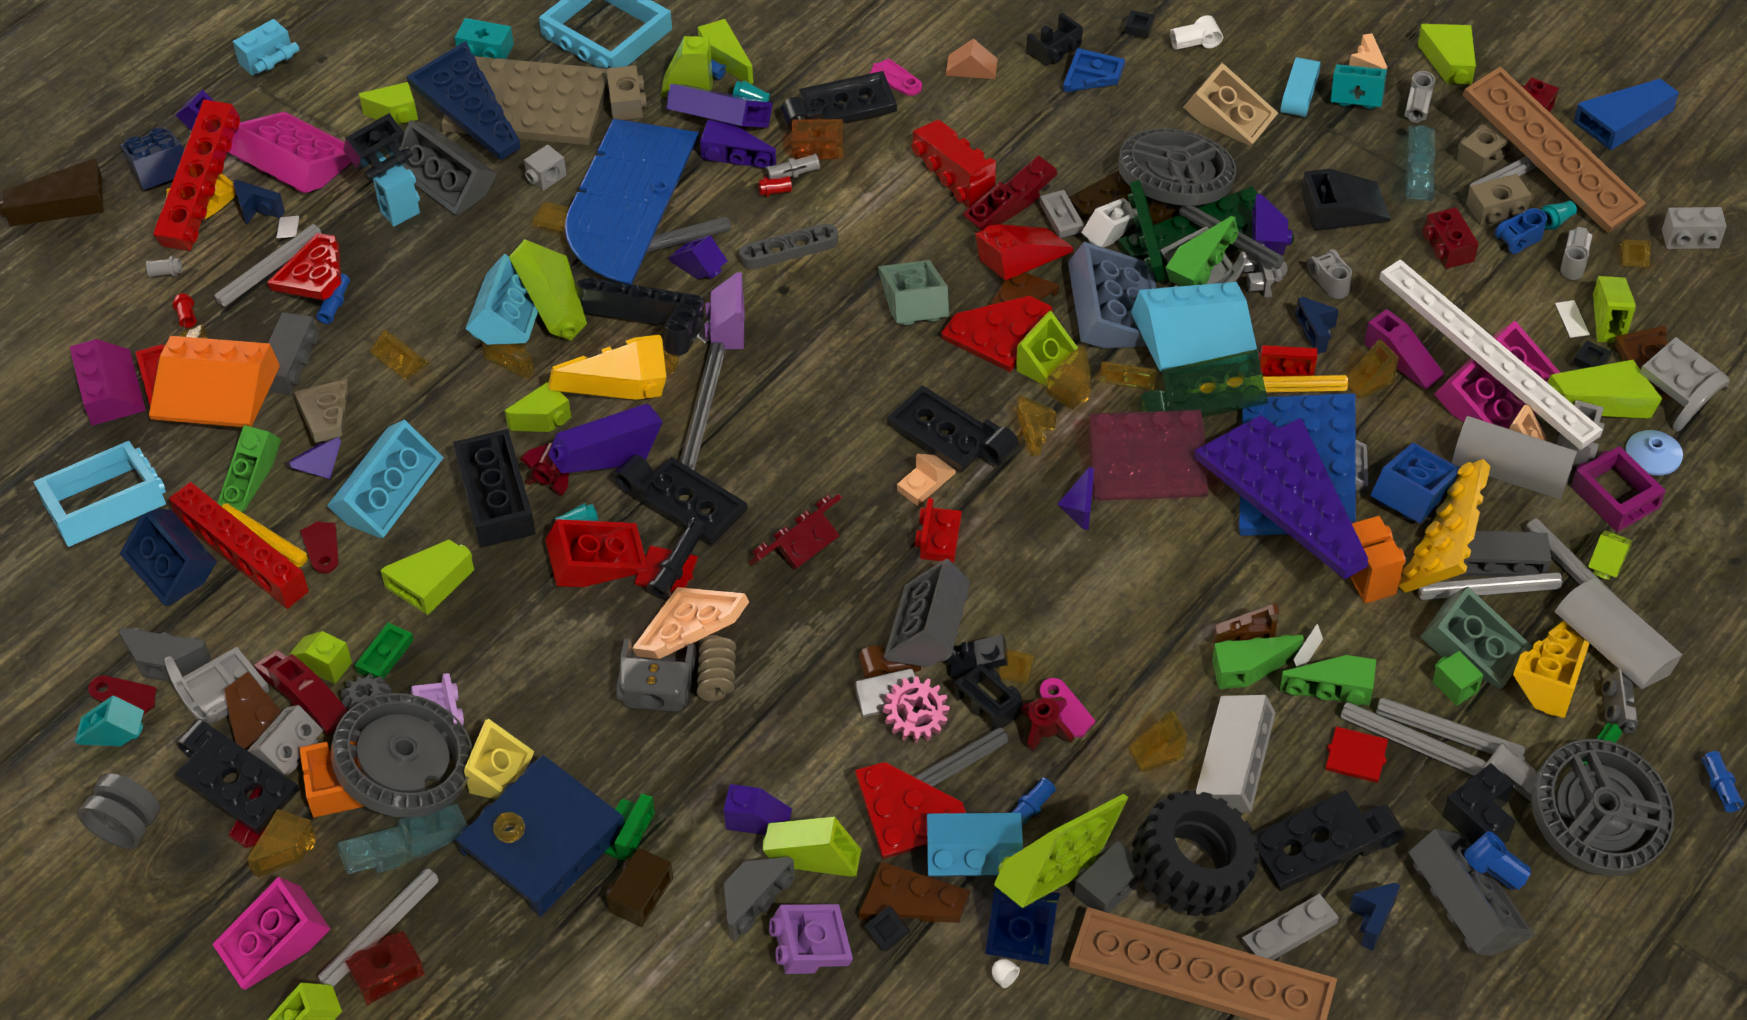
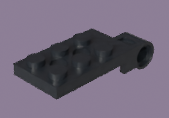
M884 71L799 89L800 97H791L785 100L781 106L789 131L793 133L897 112V103ZM862 95H869L870 97H868V98H863V97H861V96H862ZM839 100H845L846 102H845V103H838L837 101H839Z
M923 385L887 417V425L961 473L979 456L989 463L998 466L1019 447L1018 438L1010 429L1003 426L999 427L988 419L983 423ZM921 416H931L933 419L929 421H922L919 418ZM950 429L954 431V433L950 435H945L941 433L942 430Z
M632 455L613 474L614 481L624 492L683 529H686L691 518L703 521L707 528L699 539L711 546L748 510L745 501L673 457H670L653 474L652 468L645 459L639 455ZM682 495L693 496L690 500L686 501L679 499ZM709 508L715 510L710 514H703L700 512L702 509Z
M197 719L176 741L178 748L190 758L175 774L177 780L257 835L264 830L299 791L298 785L200 719ZM230 773L240 775L239 779L234 783L228 784L223 782L224 778ZM252 789H261L263 791L262 795L257 799L247 798L248 792Z
M1345 790L1253 835L1257 839L1258 848L1256 850L1259 851L1260 859L1279 890L1282 891L1359 853L1366 856L1379 849L1389 848L1404 837L1405 831L1388 805H1381L1361 814L1349 793ZM1322 831L1327 833L1329 838L1325 842H1316L1312 839V835ZM1289 845H1297L1301 848V852L1298 855L1290 856L1284 852V849Z

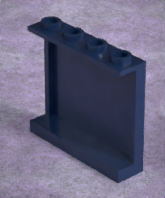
M542 755L536 762L530 763L525 769L524 774L515 782L510 783L493 804L487 805L481 812V815L471 825L465 826L456 841L464 857L469 853L529 901L531 910L541 917L615 843L625 821L622 814L546 756Z

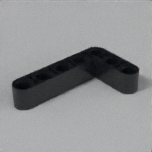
M583 278L577 282V296L580 299L583 312L664 325V350L669 354L683 355L687 353L703 327L704 299L701 296L594 278Z

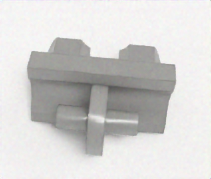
M1246 254L1247 259L1243 272H1257L1247 273L1248 290H1262L1264 298L1272 297L1270 286L1274 283V280L1280 282L1283 279L1282 277L1288 271L1287 264L1283 262L1281 268L1275 269L1252 255Z

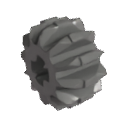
M369 673L366 678L357 675V681H347V688L341 690L342 704L349 711L353 706L365 699L377 695L390 694L392 691L390 686L385 684V680L381 676L374 679V676Z

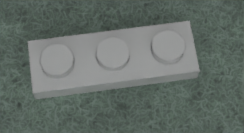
M1318 894L1242 937L1241 944L1250 954L1275 960L1336 925L1339 917L1324 898Z

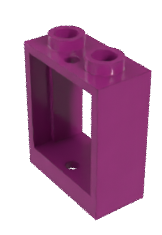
M1620 446L1611 451L1602 452L1597 459L1588 464L1585 462L1579 465L1574 472L1575 476L1571 488L1616 532L1659 509L1666 492ZM1614 468L1640 494L1619 504L1595 478Z

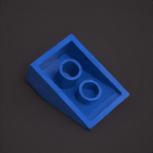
M1412 443L1383 467L1370 496L1377 499L1381 505L1401 512L1406 519L1421 523L1431 514L1449 487L1457 479L1460 468L1423 447Z

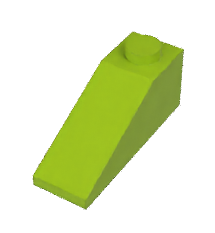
M722 19L699 26L698 37H709L711 59L724 64L726 72L741 81L745 80L753 84L752 64L727 21Z

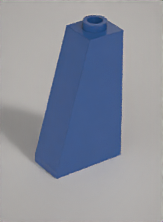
M1656 79L1579 103L1573 123L1609 150H1613L1674 111L1679 92L1663 80Z

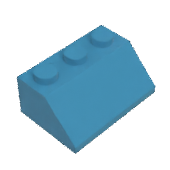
M1021 813L927 814L928 877L998 876L999 872L997 869L1000 863L1006 857H1011L1023 849Z

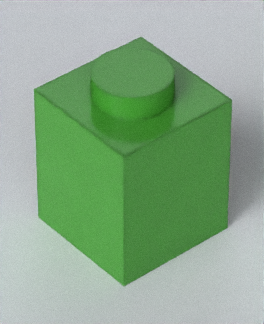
M1460 651L1450 657L1444 656L1436 663L1432 682L1456 706L1479 692L1484 675Z

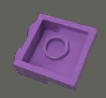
M839 904L780 905L775 915L770 919V935L777 937L778 941L776 961L778 965L784 966L785 974L815 973L819 967L849 966L852 962L853 957Z

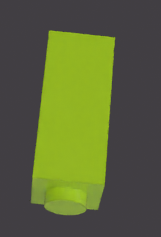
M1421 24L1418 46L1446 84L1472 85L1476 63L1471 25Z
M684 36L663 77L661 97H667L670 84H682L712 90L713 75L709 37Z
M1598 276L1593 292L1597 342L1614 343L1616 336L1628 334L1636 305L1626 278Z
M446 540L385 566L381 570L386 589L426 615H429L474 571L472 554L467 547L457 545L451 540Z
M836 817L768 824L767 833L763 839V851L770 859L790 857L794 860V869L848 877H855L857 875L862 849Z

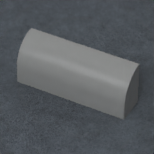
M1467 416L1455 448L1452 464L1462 467L1467 462L1473 463L1484 459L1491 466L1489 477L1561 500L1577 451Z
M1595 578L1572 590L1554 611L1618 669H1621L1641 689L1670 676L1683 655Z
M1266 695L1221 696L1196 789L1197 794L1206 792L1212 794V798L1217 800L1219 798L1224 799L1228 802L1227 805L1230 808H1236L1240 813L1252 811L1276 714Z

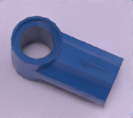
M1489 831L1483 834L1464 852L1465 859L1472 868L1479 873L1487 871L1511 890L1522 888L1531 874L1530 867L1507 851L1503 841Z

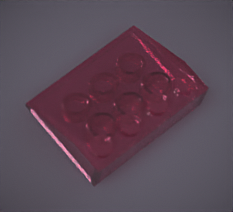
M1201 410L1089 414L1088 442L1091 468H1094L1093 489L1095 501L1208 497L1207 469L1195 459V450L1205 445Z

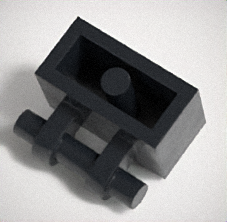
M390 113L346 137L343 149L358 171L368 165L371 166L370 169L364 172L368 181L376 177H383L387 174L386 171L395 166H402L406 163L407 159L413 156V152L409 147L400 151L399 148L402 146L404 132ZM387 154L391 155V157L385 159L382 162L379 160Z

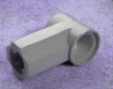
M1418 71L1412 77L1405 110V117L1410 122L1419 123L1427 118L1435 84V77L1430 72Z
M1577 227L1569 231L1560 267V273L1567 279L1577 280L1584 275L1592 240V234L1586 228Z
M1502 742L1486 762L1484 768L1492 763L1514 783V789L1532 802V786L1538 771L1524 761V756L1508 743Z

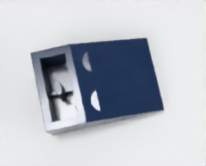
M163 127L152 129L149 131V135L143 137L133 136L127 138L124 144L119 145L143 190L174 179L184 153L182 143L168 128L164 129Z

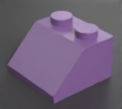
M735 273L711 291V303H706V319H710V323H705L706 339H711V344L713 342L723 343L725 345L724 349H744L745 307L742 273Z

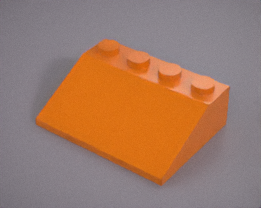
M170 336L159 359L149 412L150 419L234 427L246 425L252 427L280 367L271 344Z

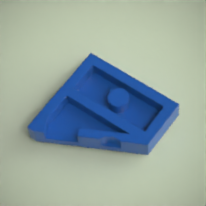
M1077 48L1063 84V91L1069 92L1117 85L1125 67V59Z

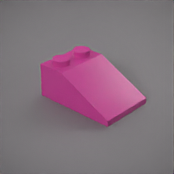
M278 877L212 945L240 987L246 990L309 952L330 930V927L301 886Z

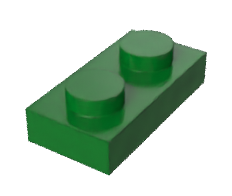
M388 622L354 665L356 672L366 677L371 673L374 679L380 676L384 679L414 641L413 634Z

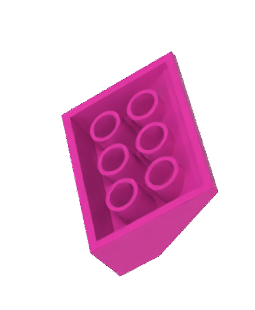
M285 111L240 122L239 128L235 130L232 138V148L229 151L230 154L238 157V160L250 163L257 167L259 171L271 174L278 181L288 183L302 193H309L312 190L322 188L351 163L343 151L345 142Z
M1513 321L1492 336L1544 381L1548 382L1551 374L1560 373L1516 321ZM1470 358L1434 393L1447 410L1462 422H1465L1466 417L1470 416L1507 429L1510 428L1523 406L1527 405L1473 358Z

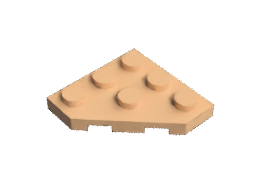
M677 587L632 649L637 657L661 659L688 644H692L735 623L748 605L749 600L745 593Z

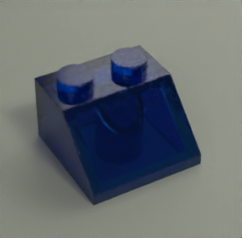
M996 887L993 895L985 954L1049 965L1060 893L1051 892L1022 908Z

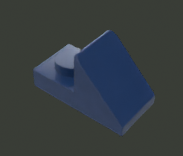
M239 180L233 182L246 224L251 221L257 212L276 218H281L285 210L280 193Z
M1300 297L1297 301L1295 317L1311 346L1317 348V354L1327 351L1328 340L1331 339L1330 329L1336 326L1338 309L1305 297Z
M1394 882L1361 891L1352 896L1349 907L1350 911L1364 917L1359 932L1364 933L1361 946L1373 951L1396 902L1400 889L1399 884Z

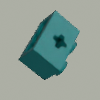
M468 18L464 19L454 37L456 46L466 41L471 54L477 57L507 59L514 46L511 26Z
M1336 64L1333 73L1331 102H1337L1341 106L1357 104L1369 109L1382 107L1387 69Z

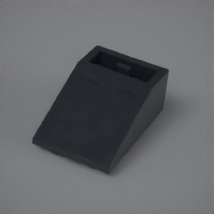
M1333 169L1304 172L1301 195L1314 231L1390 221L1391 218L1376 181Z

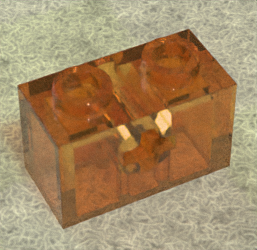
M843 119L792 120V158L796 160L816 153L818 159H843Z

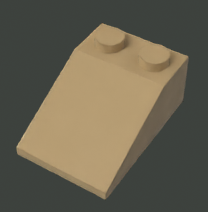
M1223 63L1215 69L1183 106L1201 124L1248 146L1253 145L1278 114L1274 108Z

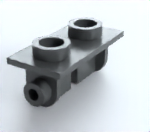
M1617 669L1601 683L1605 719L1607 723L1617 724L1625 733H1633L1639 725L1636 708L1631 707L1635 703L1633 683L1628 677L1622 676L1621 669Z

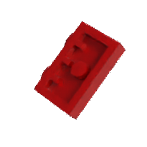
M1262 345L1259 352V375H1314L1317 362V348Z
M934 498L927 499L926 508L921 507L919 524L923 525V529L917 530L915 547H920V559L944 561L948 558L952 563L955 562L962 511L934 508Z

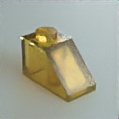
M1081 345L1048 376L1047 395L1071 410H1074L1080 403L1086 402L1091 394V374L1085 346Z
M277 809L247 859L253 875L261 877L301 862L306 852L312 850L316 841L311 820Z

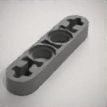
M821 224L745 244L739 251L740 263L747 269H756L832 249L838 243L837 228L831 224ZM799 240L808 242L805 246H798L795 243ZM773 247L783 248L781 252L777 253L770 251Z

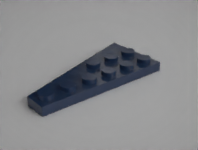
M466 41L406 76L407 82L412 88L499 160L504 159L521 148L510 122L507 121L501 105L498 104L493 90L485 75L479 69L474 55L471 54Z

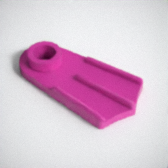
M887 58L882 62L873 64L870 73L884 71L891 89L909 96L917 95L921 92L922 82L891 59Z
M1049 678L1043 681L1040 686L1041 698L1060 696L1065 698L1067 705L1060 713L1062 722L1069 728L1074 737L1083 738L1086 732L1095 724L1094 718L1062 680ZM1056 690L1058 694L1051 695L1048 691Z

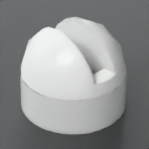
M1007 959L998 960L992 967L993 979L1003 988L1009 987L1016 980L1020 972V968Z

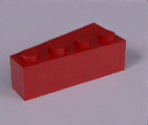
M938 119L913 131V143L911 146L914 154L922 158L928 169L934 172L940 178L942 184L954 193L958 202L970 208L995 186L996 161L992 158L986 160L984 152L979 148L973 150L970 147V142L965 138L959 140L957 133Z

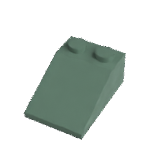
M930 260L878 266L889 309L896 323L911 325L918 320L938 321L941 317L949 316L948 286Z
M1468 586L1447 598L1420 635L1441 657H1450L1460 651L1484 675L1483 680L1499 689L1505 686L1514 673L1520 654L1524 651L1529 652L1532 647L1529 642Z

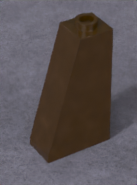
M90 159L3 190V201L0 202L1 216L7 218L11 227L103 213V180L97 159Z

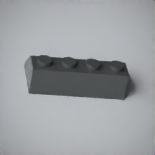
M410 120L404 132L402 146L399 149L401 151L409 147L413 152V156L407 159L406 163L402 166L406 170L410 169L416 178L415 185L455 215H460L484 198L497 173L431 125Z
M948 558L905 584L884 655L887 661L931 667L939 661H946L952 655L955 639L958 635L959 623L963 616L964 604L968 597L970 580Z
M1434 829L1408 853L1414 860L1413 866L1415 870L1425 877L1431 885L1430 891L1439 902H1442L1447 909L1448 919L1454 926L1460 928L1466 937L1464 942L1467 947L1476 954L1494 956L1534 937L1535 934L1497 879L1487 871L1479 873L1465 859L1464 852L1472 845L1468 837L1463 834Z

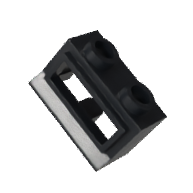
M1060 13L1058 17V30L1053 32V29L1049 26H1043L1040 41L1031 33L1027 35L1026 54L1034 56L1046 66L1053 61L1057 63L1070 50L1076 51L1077 48H1080L1083 27L1064 13Z
M980 663L961 679L954 681V698L959 701L966 694L971 699V710L976 716H979L984 711L991 716V731L998 727H1006L1021 715L1022 696L1014 686L1007 687L1002 683L1001 677L995 669L991 667L986 669ZM981 683L987 690H989V691H990L995 697H997L1003 704H1002V705L998 704V703H997L992 697H990L983 689H981V688L978 686V684Z

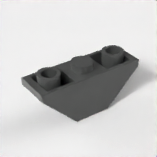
M121 627L119 631L126 650L144 678L171 682L164 663V659L168 656L174 659L182 676L202 667L211 660L205 641L195 637L183 638L169 633L146 632L140 628L128 629Z
M781 857L744 861L725 881L729 938L735 941L741 934H746L752 928L756 917L762 911L766 912L770 909L779 892L791 886L795 879L793 859Z

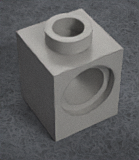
M549 145L524 159L526 179L529 183L535 184L543 191L567 176L564 157Z

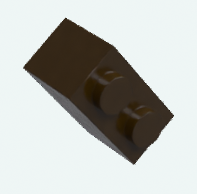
M638 848L633 857L626 859L622 867V874L618 880L613 881L607 889L606 898L609 912L643 927L673 880L671 862Z

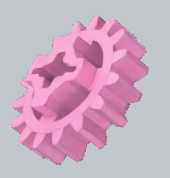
M915 676L913 683H909L904 678L901 683L902 687L894 684L891 690L893 694L887 693L885 701L889 704L884 705L883 713L890 714L886 717L885 723H894L892 733L903 732L902 740L904 741L909 735L913 736L914 743H918L920 736L929 741L931 731L936 735L940 734V725L945 726L948 719L944 715L948 714L950 710L949 706L943 705L947 700V695H938L941 687L937 685L931 688L930 679H927L922 684L918 676ZM928 697L932 700L934 706L930 704ZM915 706L920 708L918 713L912 711ZM898 713L902 714L905 722L899 717ZM923 723L926 724L925 726L915 727Z

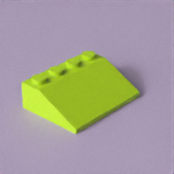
M1122 794L1054 829L1013 856L1006 857L998 866L997 871L999 875L994 885L1024 908L1075 880L1077 874L1084 867L1089 868L1095 863L1096 857L1104 849L1128 797Z

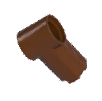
M869 646L862 649L859 653L864 679L907 669H913L914 672L921 671V666L887 661L884 658L886 650L881 646Z

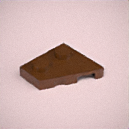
M1024 272L1005 280L990 305L1026 296H1031L1041 301V299L1050 294L1053 297L1059 293V284Z
M1272 604L1216 624L1213 644L1227 640L1243 641L1258 637L1263 639L1274 638L1279 618L1277 604Z
M246 672L223 690L235 743L246 750L257 741L282 711L249 672Z

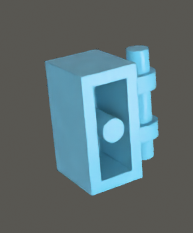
M275 19L233 41L238 63L252 76L264 70L269 71L273 69L275 64L282 60L287 61L293 58V54L300 51L296 42L290 43L288 31Z
M382 157V158H380L379 160L382 162V161H384L386 158H385V157ZM395 166L386 171L387 174L383 177L373 179L380 212L393 227L420 213L418 205L420 197L414 186L416 178L410 169L406 170L403 166Z

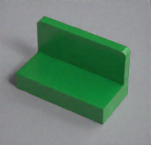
M641 793L636 803L625 799L620 800L615 810L623 815L625 824L615 843L605 851V855L622 861H626L628 857L633 856L655 815L653 797Z

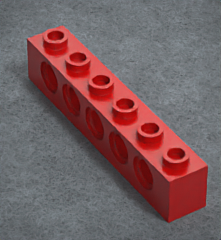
M205 99L202 102L153 232L154 237L163 247L191 252L193 244L198 239L199 227L207 215L209 200L215 194V184L218 176L223 172L225 157L232 148V138L235 130L240 126V116L232 104Z
M189 482L168 498L173 512L193 534L286 609L290 608L309 592L301 569L192 482Z

